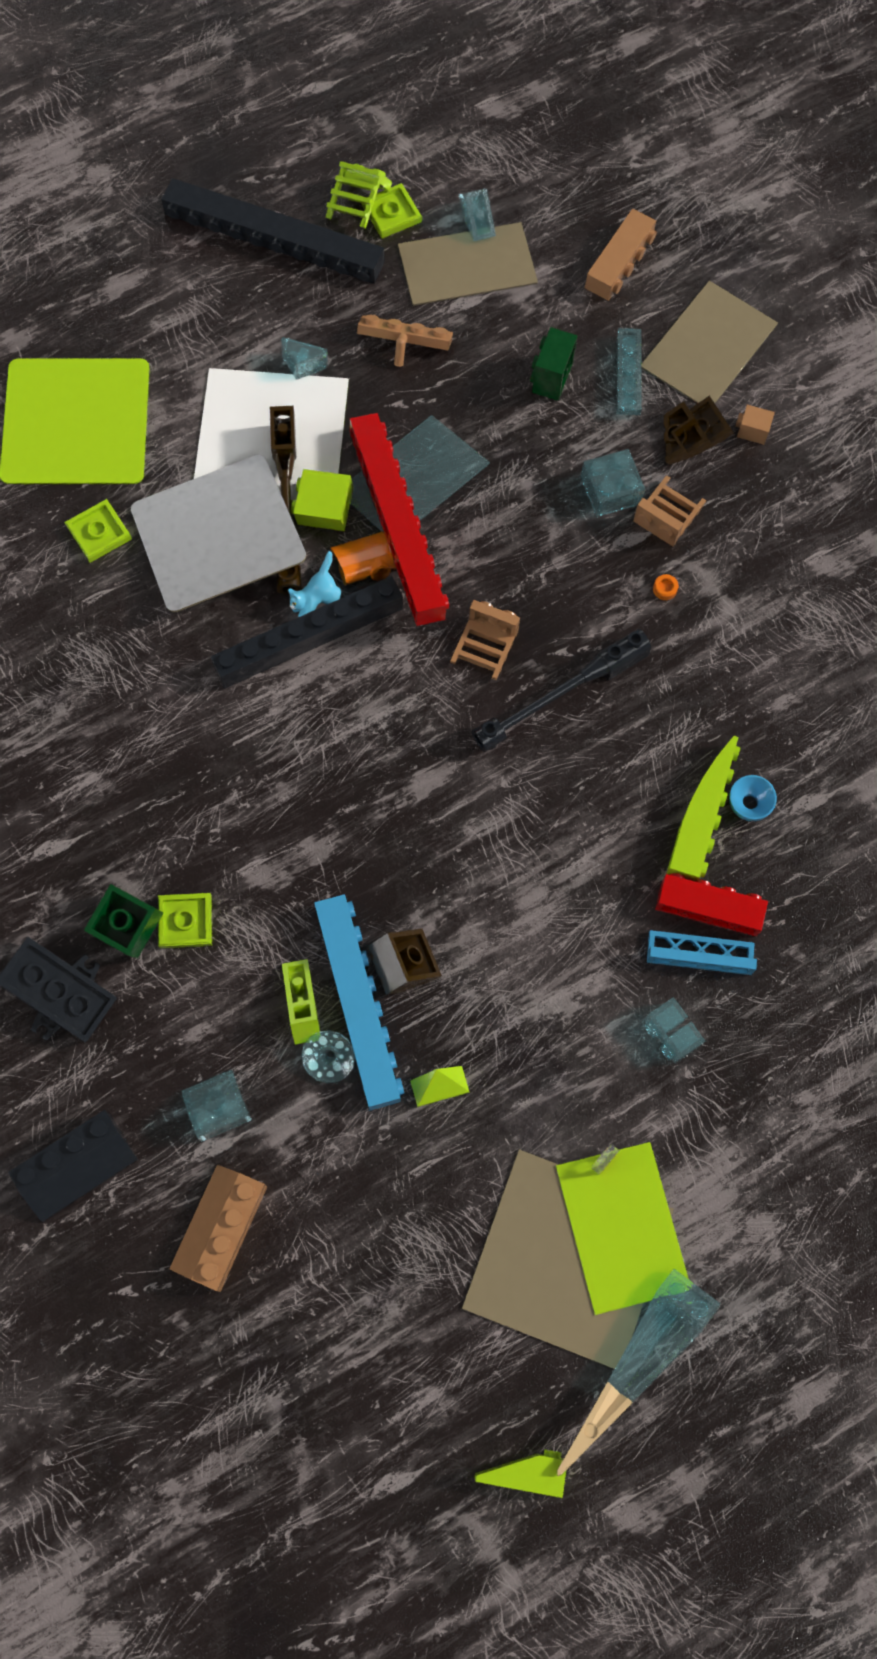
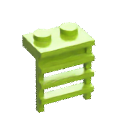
M340 161L339 166L341 169L339 175L335 177L337 182L335 188L331 190L330 203L327 202L326 205L328 208L326 218L332 219L334 211L362 218L360 227L366 229L378 188L390 191L392 182L385 176L386 173L379 169H369L359 164L353 165ZM342 184L369 190L371 193L369 198L340 190ZM338 197L367 204L365 212L337 205Z

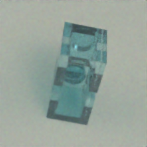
M673 997L649 1013L644 1020L648 1033L653 1038L657 1037L662 1042L660 1048L668 1060L673 1059L676 1064L702 1046L706 1041L692 1022H689L668 1037L667 1033L683 1023L688 1017Z

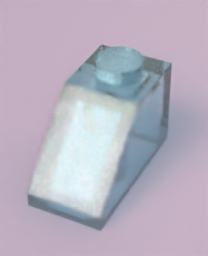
M487 188L459 194L463 217L473 241L496 236Z

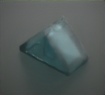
M282 337V357L296 380L327 368V349Z

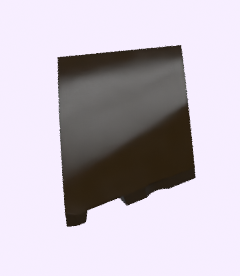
M710 395L691 409L683 401L664 415L666 430L664 433V442L666 444L665 461L670 465L686 460L712 448L734 434Z

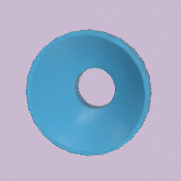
M748 775L738 779L732 786L729 794V802L733 812L747 821H760L766 818L775 808L777 801L776 791L772 784L765 778L757 775ZM747 796L753 797L757 801V807L754 809L746 808L743 804V798Z

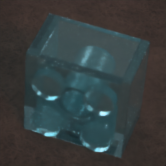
M629 449L583 462L581 479L596 517L637 506L644 497L645 487Z

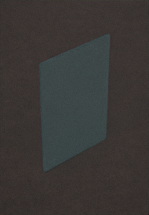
M432 415L393 446V458H397L399 461V475L405 478L407 485L406 494L412 497L414 505L413 514L414 516L418 515L419 520L423 519L490 464L488 460ZM361 471L352 479L354 489L350 504L384 533L363 471Z

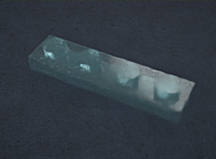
M618 328L617 414L640 415L642 410L641 329Z

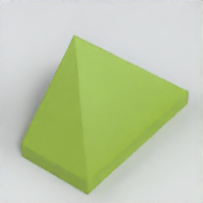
M462 1066L435 1069L410 1081L417 1107L469 1093Z

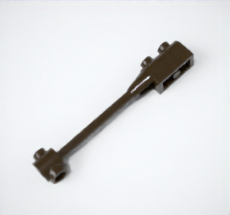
M294 405L271 406L270 433L272 458L275 461L279 480L281 481V495L292 519L290 481L292 479L294 462L297 458ZM285 415L288 418L280 419L278 416ZM300 564L276 573L277 591L279 593L290 595L288 592L290 588L294 591L302 590Z

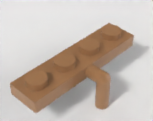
M375 315L362 316L357 329V334L396 341L394 365L399 367L403 366L406 343L449 350L453 337V332H449L445 328L436 327L433 329L424 327L420 323L406 324L397 319L384 320L379 319Z

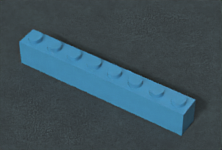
M345 894L314 902L369 1111L401 1102L400 1095L404 1094L401 1078L395 1079L393 1068H397L394 1053H388L386 1043L390 1042L387 1027H381L379 1017L383 1016L380 1002H374L372 992L376 991L373 976L367 977L365 967L369 966L366 951H360L358 942L363 940L359 926L354 927L351 917L356 916L352 901L347 902Z

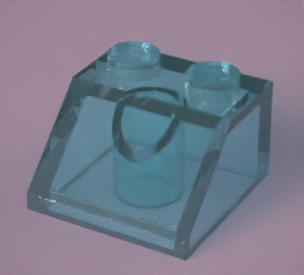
M232 1070L181 1091L190 1121L197 1138L201 1142L252 1120Z

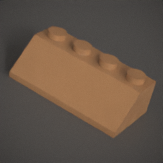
M217 1165L170 1266V1270L221 1292L267 1186L241 1173Z

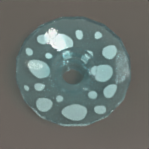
M330 1030L320 1031L312 1035L304 1044L301 1055L303 1066L308 1074L316 1080L325 1083L338 1082L346 1078L353 1069L355 1062L353 1046L349 1040L342 1034ZM332 1050L335 1056L328 1057L326 1051Z

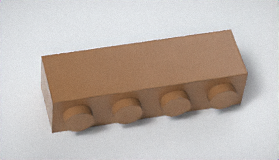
M632 208L588 272L585 289L608 301L614 293L617 294L622 287V280L625 276L629 277L631 275L635 261H640L643 257L646 245H651L657 233L654 231L656 220Z

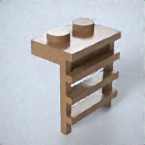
M666 475L648 500L642 498L639 502L633 521L666 543L674 546L679 537L683 535L685 529L692 523L694 517L698 515L706 500L702 498L696 505L666 486L670 480V477ZM659 493L664 494L671 500L683 506L684 508L689 510L691 514L688 515L679 508L672 505L671 503L667 502L666 500L658 496Z
M473 600L468 623L450 663L455 664L457 659L460 658L493 671L492 679L497 680L509 650L513 645V641L517 636L520 617L509 610L502 611L494 608L488 602ZM471 633L505 646V648L501 651L467 638V636ZM463 645L498 658V664L462 651Z

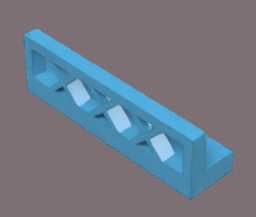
M652 930L649 932L647 963L752 975L757 967V959H754L755 943ZM655 938L665 939L671 948L654 947ZM684 941L691 942L698 951L680 950L678 946ZM709 945H717L724 954L706 953L704 949ZM736 948L747 949V958L732 956L730 953Z

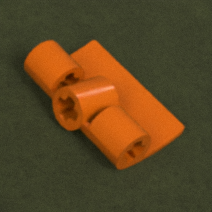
M384 531L331 547V551L338 561L339 572L344 585L367 579V576H371L376 581L383 580L390 575L391 569L393 571L397 570Z

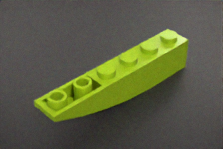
M733 736L702 778L679 827L666 874L678 873L691 881L705 877L708 863L704 861L706 853L711 854L715 839H712L711 835L713 830H718L721 816L717 814L719 806L724 807L728 793L724 792L726 784L730 785L734 770L730 769L732 761H737L740 747L736 746L739 737Z

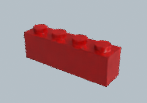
M671 873L670 875L666 874L662 880L655 910L757 937L762 931L768 901L763 900L757 894L747 893L744 895L736 893V890L731 887L723 886L718 888L711 886V883L704 880L691 881L685 879L684 875Z

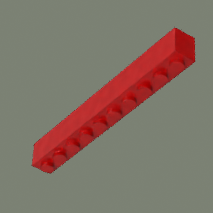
M378 413L350 418V436L415 624L420 626L445 620L446 609H449L448 597L441 592V578L439 574L435 575V563L432 554L428 555L427 539L425 535L420 533L421 525L418 515L414 516L413 500L411 496L406 494L407 485L405 478L399 475V461L397 458H393V445L391 440L386 438V425L384 422H380Z

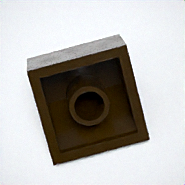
M423 929L387 933L367 946L386 995L405 992L442 976Z

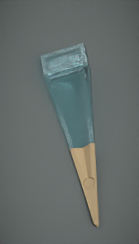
M673 1269L654 1295L610 1379L558 1468V1476L562 1475L703 1332L705 1326L720 1308L718 1301L677 1270Z

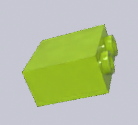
M303 469L301 478L298 477L296 483L297 499L292 501L291 513L294 514L297 524L345 531L354 489L351 476Z

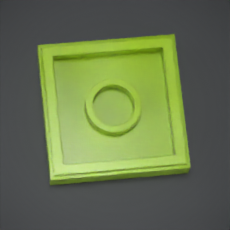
M402 183L391 187L390 191L384 190L377 193L369 218L382 239L422 222L420 212ZM362 203V206L365 210L367 204Z
M107 499L64 522L90 563L132 540L130 533Z
M211 893L158 895V910L164 912L158 922L159 948L212 946Z

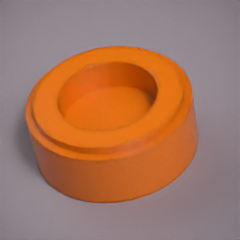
M668 574L660 575L654 582L653 592L661 600H670L677 594L679 585L673 576Z

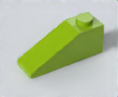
M308 959L282 964L294 1043L296 1045L307 1043L310 1040L317 1041L321 1033Z
M544 1449V1455L536 1453L475 1473V1482L563 1498L566 1471L558 1476L557 1470L564 1458H561L562 1452Z

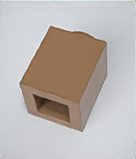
M747 405L744 414L739 413L735 425V427L739 428L737 437L764 445L775 412Z

